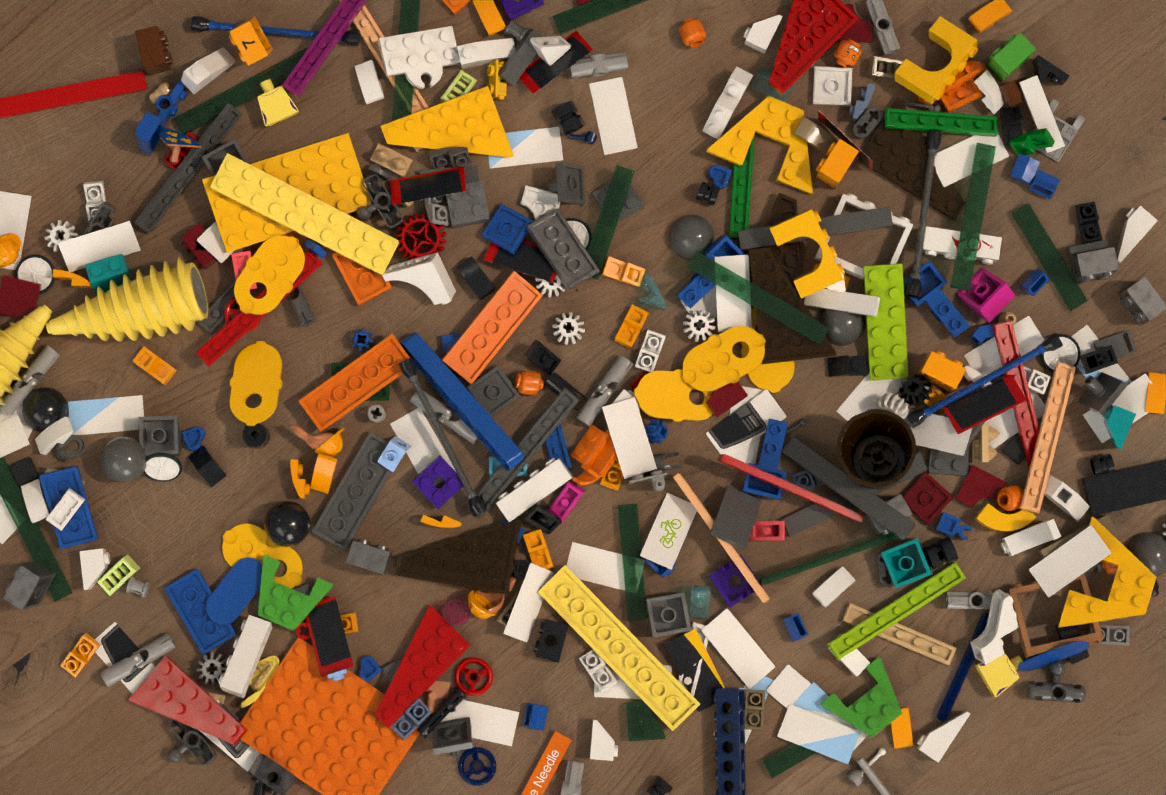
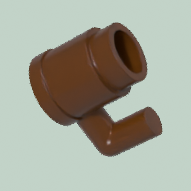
M1026 77L1013 80L999 87L1009 108L1024 102L1019 82L1026 80Z

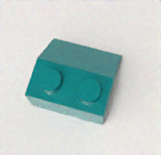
M123 254L85 265L96 296L98 286L104 292L110 289L111 280L117 286L123 284L124 274L131 281L133 280L127 259Z
M1112 404L1102 417L1105 418L1104 424L1114 447L1121 450L1136 414Z
M919 538L881 552L895 588L933 574Z

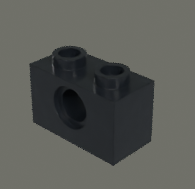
M546 619L545 623L541 622L539 633L542 634L541 641H536L534 652L537 653L536 657L559 663L569 625ZM547 635H554L556 637L555 645L548 646L545 643Z
M261 753L247 772L252 775V781L258 785L262 783L266 785V790L272 795H285L296 778L295 775ZM274 772V778L268 781V774Z

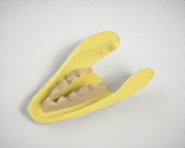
M269 656L258 662L249 684L254 694L241 702L240 707L242 709L255 702L261 695L265 685L279 666L280 661L278 657Z

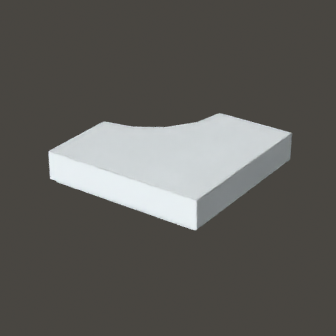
M525 186L521 205L527 207L533 213L535 221L555 209H559L561 201H558L557 193L530 186Z

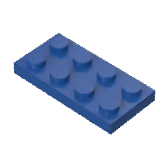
M78 465L40 474L39 478L50 513L69 488L85 499L62 531L54 526L60 549L98 540L99 537Z
M198 568L164 588L203 655L237 635L231 623L225 625L217 624L207 615L206 603L213 592Z

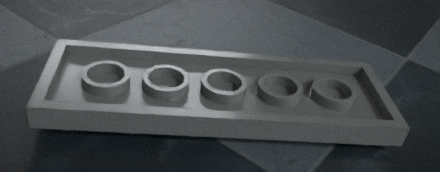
M369 432L313 528V533L346 551L392 472L377 462L389 442Z

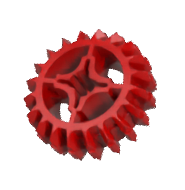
M415 213V220L408 216L409 223L407 224L403 220L402 224L405 227L397 228L398 231L402 232V234L395 235L396 238L401 239L398 241V246L402 245V247L398 251L399 253L406 251L403 254L404 259L409 255V260L437 253L438 249L441 251L445 250L441 244H447V240L441 238L447 236L446 232H440L444 229V226L440 225L437 227L438 224L430 223L429 218L428 220L426 219V213L422 214V219H419L418 213ZM425 224L420 231H410L415 225ZM430 227H432L437 234L436 242L428 238ZM423 234H425L424 238L427 241H421L418 244V239H416V237H421ZM406 235L415 241L412 251L406 245ZM424 246L433 247L427 253H418Z

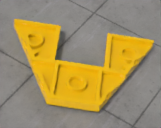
M771 96L763 100L706 150L707 153L742 166L754 133L761 134L789 146L776 181L808 195L813 193L808 145L806 141L794 135L795 130L804 117V110Z
M1094 517L1091 518L1089 526H1093L1111 551V554L1101 561L1118 566L1108 600L1103 601L1069 590L1058 628L1145 615L1156 576Z

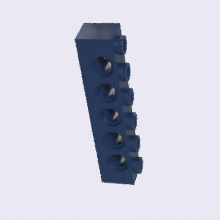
M716 688L714 693V703L716 704L714 721L717 723V731L714 736L717 743L715 761L718 762V770L715 774L716 781L718 782L716 795H747L744 688ZM727 703H730L732 707L730 713L725 708ZM728 722L732 725L731 732H728L726 729ZM728 742L733 746L731 752L726 748ZM728 761L733 764L732 771H729L727 768ZM728 781H731L733 783L734 787L732 791H730L727 787Z

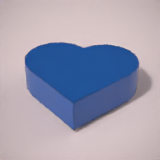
M719 165L711 166L708 175L713 180V186L720 188V190L724 189L727 186L732 170Z
M306 239L303 243L306 248L310 249L323 259L326 256L327 252L312 240Z
M198 426L181 432L187 448L191 451H197L201 447V441L206 436L205 430Z
M365 656L361 659L360 665L362 669L359 672V676L364 681L372 680L383 671L373 657Z

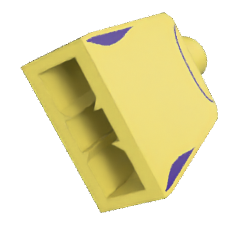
M271 79L260 83L264 94L257 96L264 124L267 128L300 113L282 86L274 88Z
M1004 654L986 665L979 662L974 666L992 697H997L1020 678L1016 670L1023 660L1019 655L1009 660L1008 656Z

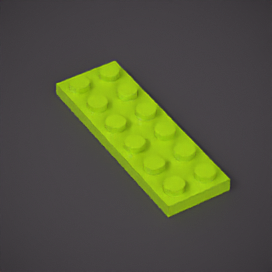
M902 263L863 266L865 295L881 298L877 317L866 315L869 380L907 378L908 359Z

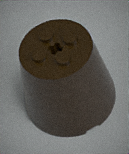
M871 409L853 416L844 425L837 441V454L843 470L853 480L869 488L885 489L898 483L910 470L916 455V441L910 426L900 416L883 409ZM881 455L882 461L876 462L874 457L878 458Z

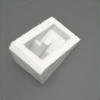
M561 36L530 39L539 57L549 66L556 62L571 47Z

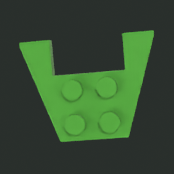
M264 555L258 616L295 631L314 607L333 588L334 584L317 577L310 596L273 581L281 562Z
M880 657L866 667L867 672L877 682V685L852 705L846 708L835 693L820 703L823 708L831 711L840 719L842 718L871 738L902 715L901 708Z

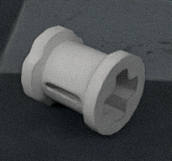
M373 405L368 410V417L372 422L380 423L385 420L386 412L382 406ZM377 409H379V412L382 415L381 417L378 416L377 419H374L375 416L372 414V412H376Z
M131 576L126 593L132 592L145 598L150 582L145 583Z

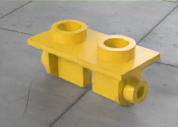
M495 60L490 62L487 68V75L489 76V84L487 86L492 98L502 101L507 95V83L500 82V79H504L498 73L506 62Z

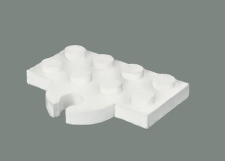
M452 26L378 39L386 77L405 74L407 81L419 89L425 88L421 75L426 74L430 77L429 86L431 88L440 80L443 73L442 67L461 63Z

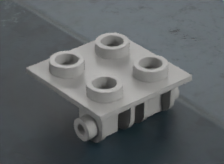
M662 470L651 472L650 476L645 478L643 474L632 476V480L628 482V485L651 480L653 489L660 492L665 487L664 477L667 476V473H662Z

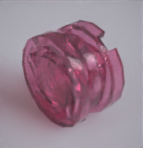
M453 599L445 604L443 616L449 624L460 626L469 619L470 609L465 601Z

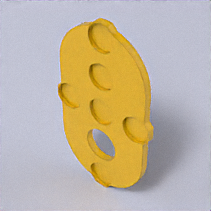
M293 236L271 237L259 247L253 257H249L246 261V267L237 278L234 286V295L243 313L255 315L269 313L278 306L287 293L291 292L293 283L301 274L305 264L304 252L297 238ZM254 283H262L266 286L267 293L263 298L256 299L251 296L250 288Z
M753 307L751 309L752 329L755 330L757 318L756 309ZM741 342V356L744 358L749 353V346ZM794 361L762 364L761 362L755 370L748 373V376L758 388L762 390L767 389L771 393H777L792 379L795 369Z
M736 326L719 335L714 334L707 341L688 352L683 362L682 378L686 384L702 392H711L729 383L734 384L739 381L740 377L752 372L761 364L765 355L766 340L762 334L746 326ZM738 342H744L749 346V353L744 358H737L733 354V346Z
M257 341L239 353L235 361L233 377L230 379L231 411L238 420L246 423L247 426H255L257 423L267 420L274 413L278 404L279 390L282 388L281 356L274 347L266 344L265 341ZM252 394H258L262 397L261 404L256 408L246 406V399Z
M676 369L675 371H652L646 374L634 389V397L637 399V403L642 411L651 417L672 419L674 422H681L682 420L701 421L713 415V412L706 404L713 391L703 392L704 402L701 405L693 404L689 399V393L694 388L684 382L682 378L683 370Z
M240 524L224 533L222 551L226 562L231 567L243 558H254L263 564V557L266 555L275 560L283 561L287 566L286 574L282 577L275 576L273 581L291 589L301 584L303 580L302 560L291 547L276 545L267 537L265 530L253 524Z

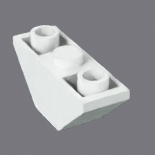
M1049 474L1044 496L1078 522L1090 506L1073 489Z

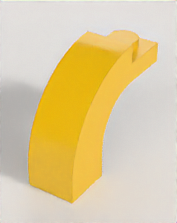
M986 503L974 520L988 529L1008 532L1027 526L1037 516L1023 509L1014 514H1004L989 503Z

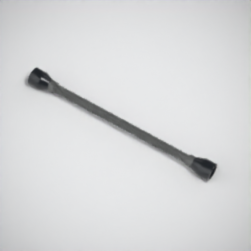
M929 131L926 136L928 159L913 263L914 268L905 294L911 298H920L922 291L920 268L931 194V180L933 178L935 156L942 140V133L936 131Z
M412 357L399 363L398 365L402 373L409 379L410 383L412 382L449 459H451L450 461H452L451 463H453L454 470H456L460 481H462L461 483H463L462 486L465 488V492H467L466 496L473 516L486 511L487 508L484 502L472 490L467 477H465V472L462 470L463 468H461L462 466H460L461 464L456 455H454L455 452L451 448L452 446H450L451 444H449L446 435H444V430L441 428L442 426H440L441 424H439L440 422L432 406H430L431 404H429L430 402L422 386H420V382H418L416 365Z

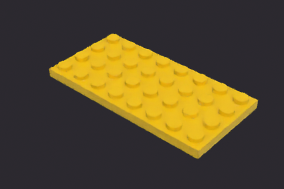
M349 133L250 164L346 214L357 211L361 206L367 207L372 204L363 186L364 178ZM216 175L202 179L226 253L265 241L274 236L293 232V230L211 189L210 186Z

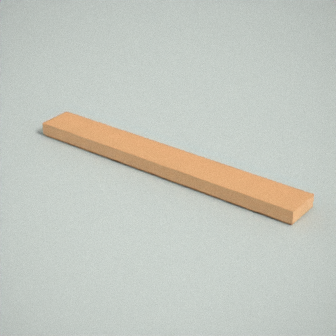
M364 5L353 20V24L360 31V35L385 73L378 39L383 38L384 35ZM405 74L387 77L410 114L429 108L418 89L407 81Z
M1057 362L1055 365L1019 509L1036 514L1040 513L1076 369L1075 366Z
M678 473L673 478L711 530L714 519L683 476ZM717 538L764 604L768 602L770 597L734 547Z

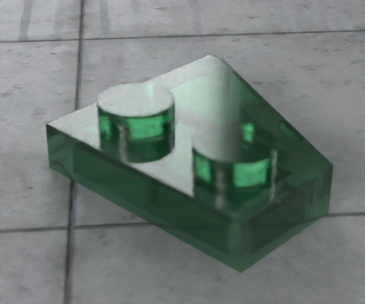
M644 701L626 702L629 742L666 739V735Z

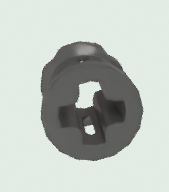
M513 19L507 26L505 34L512 35L520 43L529 28L522 27Z

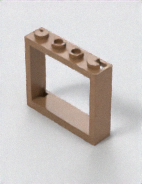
M1085 572L1069 583L1079 582L1082 593L1091 596ZM1036 580L1030 582V585L1023 586L1022 584H1017L1009 589L1008 594L1013 599V609L1017 614L1019 626L1017 631L1025 660L1073 642L1085 641L1089 643V646L1102 642L1101 628L1099 622L1091 623L1094 632L1092 634L1031 647L1017 595L1043 589Z

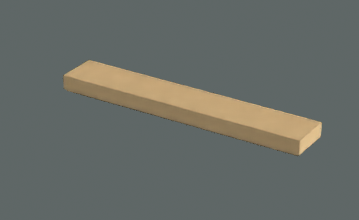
M849 603L842 621L856 626L874 613ZM899 623L894 624L877 635L950 666L957 649Z

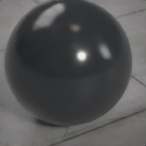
M37 388L25 398L22 405V415L30 428L42 433L56 421L68 416V403L63 394L54 388Z
M282 501L276 503L268 510L264 519V529L267 537L276 545L293 547L300 544L307 537L310 530V517L305 508L300 504L292 501Z

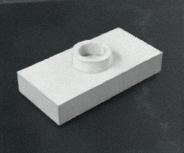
M69 488L46 520L62 531L85 499Z

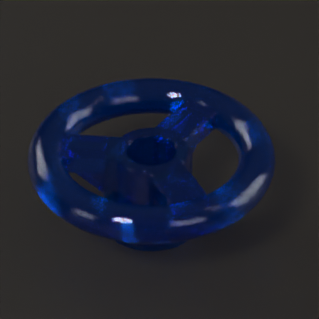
M473 747L467 749L459 759V774L470 785H484L496 773L495 757L485 748ZM478 753L488 757L491 768L484 765V762L479 759ZM472 754L473 760L469 764V770L465 772L464 762ZM475 763L481 765L479 770L474 769L473 765ZM482 772L488 773V775L481 780H474L469 778L472 774L479 775Z

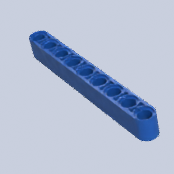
M413 332L400 342L408 356L412 357L416 368L506 470H511L524 459L521 450L418 333Z

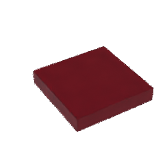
M3 275L0 287V314L20 319L23 316H27L37 308L42 284Z
M926 471L902 496L910 510L927 526L954 498Z

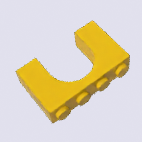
M941 16L929 29V39L949 52L952 58L950 63L942 70L931 72L905 59L895 71L896 82L931 105L935 100L938 101L943 96V90L947 85H952L958 71L962 72L967 64L966 61L970 57L973 58L978 51L977 39Z
M812 208L770 227L777 246L803 236L814 239L821 247L822 258L819 265L814 270L793 279L801 299L844 280L842 275L845 274L841 263L837 265L834 259L837 257L834 247H829L826 241L830 239L826 229L821 230L819 222L822 220L818 211L813 212Z

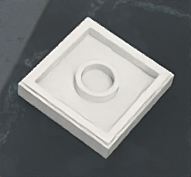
M814 66L812 105L850 107L852 68Z

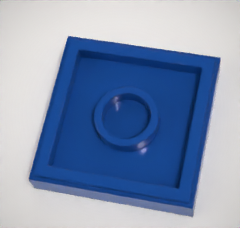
M500 204L481 236L514 255L528 233L526 226L533 221Z

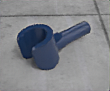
M588 131L586 136L570 134L569 139L581 140L592 145L595 143L597 135Z

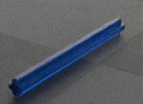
M981 615L970 642L983 633L987 625L988 615ZM970 642L936 716L941 721H947L975 656Z

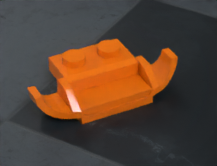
M972 60L966 61L967 64L962 72L958 71L952 85H947L943 90L944 94L940 101L948 113L982 97V92L974 81L976 76L988 70L984 63ZM918 96V101L920 103H927V101Z
M591 424L570 455L573 459L583 464L581 468L584 469L579 477H574L572 480L579 485H588L594 483L600 477L604 478L617 459L609 430L603 432Z

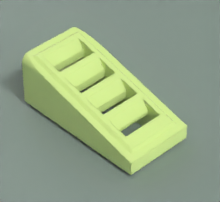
M461 70L441 97L439 104L456 98L451 92L458 96L469 93L477 80ZM460 79L464 80L465 82H467V83L469 84V86H466L465 84H463V83L460 82L459 80H460ZM457 85L458 87L462 88V89L465 90V91L463 92V91L459 90L458 88H456L455 86Z
M126 555L97 583L111 596L140 567L129 555ZM118 568L126 575L125 577L118 571ZM111 574H114L120 580V582L118 583V581ZM107 578L114 585L113 588L106 581Z

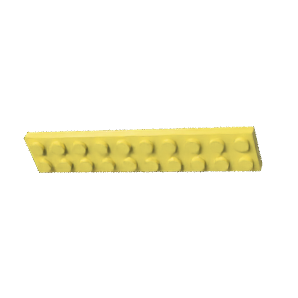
M228 153L210 186L214 191L380 275L384 274L399 244V240Z
M566 565L538 591L672 731L700 705L697 699Z

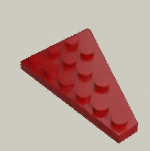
M793 0L768 83L783 95L858 21L859 17L840 0Z

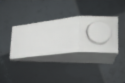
M513 38L480 41L457 46L462 69L488 64L495 60L509 59L516 49Z
M223 47L196 61L183 72L181 82L193 94H196L236 63V60Z
M1141 205L1136 209L1133 207L1125 215L1127 219L1123 224L1116 251L1118 264L1123 261L1158 221Z
M963 711L930 730L926 735L922 734L917 741L919 745L917 749L939 763L970 713Z

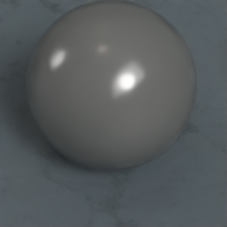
M686 215L679 218L673 224L669 234V241L673 251L678 256L687 260H697L705 256L704 251L715 241L713 227L705 218L698 215Z
M823 309L819 317V327L829 342L837 346H846L854 343L859 339L864 330V316L861 314Z
M127 436L114 438L102 450V469L114 481L121 483L134 481L146 469V450L134 438Z
M1144 532L1130 540L1127 549L1156 577L1166 571L1165 538L1153 532Z

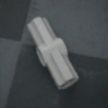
M867 0L865 3L874 25L873 29L878 36L884 55L899 51L900 46L892 27V20L888 16L883 0ZM885 22L888 28L883 30L879 28L878 23Z
M626 52L612 55L596 54L587 59H581L570 67L572 78L590 75L598 77L607 75L609 72L627 70Z
M946 592V609H990L993 592ZM975 595L980 599L977 606H974L971 601Z
M568 760L561 795H581L583 762Z

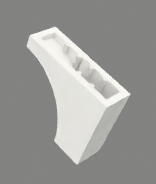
M438 252L390 265L382 274L385 282L397 280L415 285L428 295L434 305L449 303L456 293Z
M1054 519L1044 520L1001 538L1003 543H1000L1005 554L1013 556L1032 547L1060 538L1061 534Z

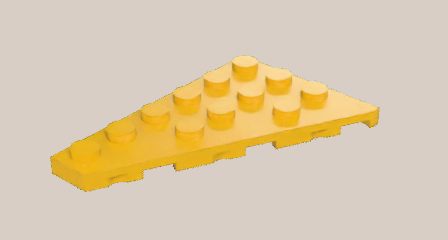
M488 86L381 125L387 144L429 149L467 147L469 153L503 157L514 156Z

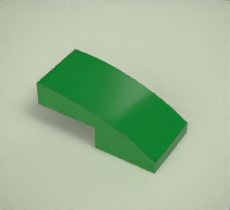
M1047 128L1017 136L1011 139L1009 144L1018 156L1019 154H1034L1038 148L1053 147L1055 141Z

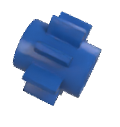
M365 328L359 333L357 330H354L355 337H350L352 341H355L352 347L356 348L358 346L360 352L363 351V348L370 350L369 344L374 343L369 338L372 336V333L366 334ZM360 336H362L363 338H364V337H367V338L365 339V341H366L365 344H362V343H359V344H358V342L360 341V340H359V337H360Z
M650 420V424L645 426L649 442L662 443V439L667 437L668 428L666 425H663L664 421Z

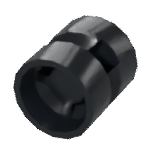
M573 101L563 103L551 111L555 121L560 122L558 127L563 136L574 133L585 126L581 116L576 114L578 110Z
M257 423L255 426H245L242 437L247 445L260 449L269 443L270 432L266 426Z
M949 537L939 540L937 545L931 543L923 547L932 570L943 566L944 562L951 563L958 560L956 549Z

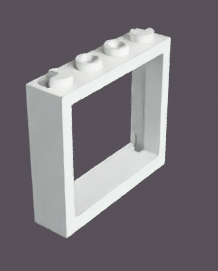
M847 193V195L843 194L833 216L841 214L845 203L863 211L876 208L875 204L868 201L863 203L857 200V196ZM891 212L893 224L904 228L890 261V264H896L913 224L909 223L910 220L900 216L898 218L893 216ZM819 246L814 259L821 261L822 250ZM838 257L834 258L837 265L841 263L844 272L864 280L863 268Z

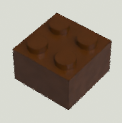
M158 26L135 31L143 68L149 76L171 71L173 59L171 53L166 48V46H169V42L164 31H161Z

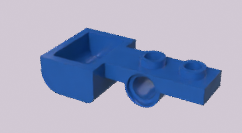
M181 80L178 81L170 96L161 95L156 99L158 116L145 113L136 128L139 149L149 156L160 140L159 134L161 130L165 128L171 116L174 117L176 115L180 101H184L187 97V87ZM162 104L170 105L167 109L160 107Z
M726 234L718 237L704 251L705 256L710 262L704 268L696 271L691 280L677 293V296L690 309L716 285L715 257L745 255Z
M929 260L920 268L921 297L907 298L915 308L925 302L931 309L933 316L944 325L953 338H956L970 325L942 292L941 288L947 284V281ZM911 275L903 281L904 295L906 294V287L911 279Z
M769 418L759 464H748L785 480L787 472L778 470V464L788 423ZM748 474L745 475L742 489L743 492L781 500L783 491Z

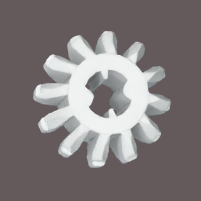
M58 220L57 226L54 223L50 224L53 228L52 230L46 229V232L50 235L45 236V240L50 241L47 246L53 247V251L57 252L60 249L58 243L76 238L78 234L74 233L76 228L70 226L68 221L63 224L61 220ZM60 233L64 234V235H63V237H64L63 240H60V239H59V238H60V236H59Z
M557 275L555 277L557 283H553V286H550L546 280L535 278L536 282H542L536 286L537 289L543 288L541 291L542 295L549 291V298H551L552 292L558 297V289L562 292L565 291V288L561 286L563 283Z
M700 309L699 316L693 310L694 318L688 314L686 315L690 322L684 321L683 325L689 326V328L683 331L684 333L692 332L688 336L689 339L696 335L695 342L699 341L700 335L702 340L706 341L705 333L709 337L712 336L708 329L715 330V326L709 325L715 320L714 318L707 320L710 316L709 312L705 317L702 316L703 309ZM699 320L702 321L701 324H704V328H701L700 331L696 330L697 327L694 328V324Z
M572 312L569 313V318H566L565 313H562L563 320L558 317L555 319L560 325L553 324L552 326L554 329H559L553 332V335H560L558 342L565 338V345H568V339H571L572 343L576 344L574 337L581 340L582 336L578 332H585V329L578 328L583 326L584 322L577 323L580 318L579 315L572 319ZM571 324V328H574V331L566 333V329H563V327Z
M891 392L881 396L875 407L876 409L893 412L902 419H905L909 412V404L904 402L905 398L901 399L898 394L894 396Z

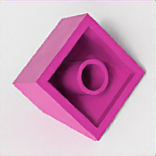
M983 267L956 294L975 314L988 323L1015 297V294L1005 281Z

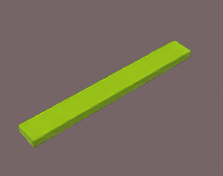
M954 562L838 636L827 645L835 658L840 660L960 583L966 577L958 564Z

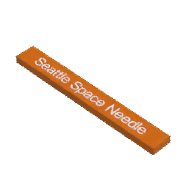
M557 731L554 732L521 795L544 794L572 739Z

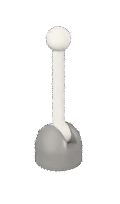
M880 748L878 753L868 762V765L871 766L880 756L885 755L886 750ZM862 769L853 770L847 775V778L858 787L864 779V771Z

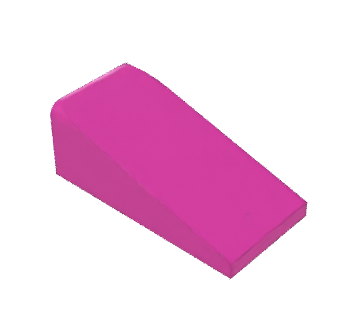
M572 480L567 482L550 506L562 520V523L586 491Z

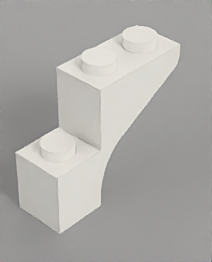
M736 66L702 130L703 132L718 140L720 139L753 77L752 74Z
M1000 589L993 593L985 630L978 638L970 642L975 658L985 665L1004 655L1002 647L1004 644L1001 637L1019 628L1017 614L1012 605L1013 599L1008 593L1006 594Z

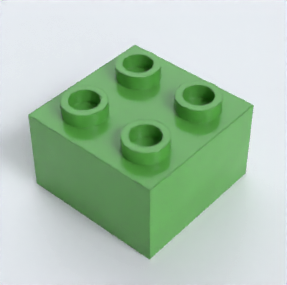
M1021 32L1017 36L1013 34L1002 45L1003 49L998 47L988 58L990 62L987 64V67L1001 82L1022 65L1036 50Z

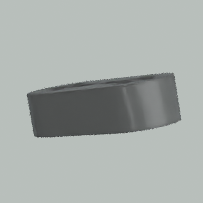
M870 107L855 123L852 129L855 138L865 139L879 124L883 115L879 108ZM876 112L878 120L873 119L871 122H868L867 120L871 116L869 113L873 114ZM864 124H866L867 127L864 130L865 134H858L857 127L861 128Z
M880 552L876 557L879 583L884 587L894 586L892 580L890 584L883 581V577H886L885 570L888 569L885 568L884 562L880 561V558H883Z

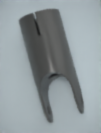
M298 286L299 296L291 300L288 295L287 299L300 326L305 327L312 324L316 318L301 287Z
M679 452L653 455L657 469L642 474L682 467L681 464L666 465L663 462L668 457L679 455Z

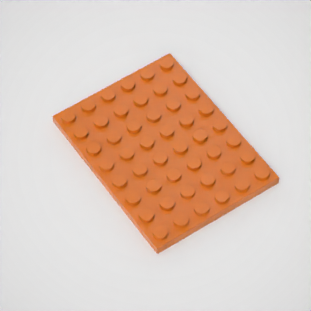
M298 637L265 685L261 695L252 704L240 722L248 730L240 740L261 754L271 758L322 795H379L419 736L417 728L403 741L391 728L388 729L375 716L385 694L348 669H346L347 674H344L345 678L333 681V678L328 679V676L321 677L313 646Z

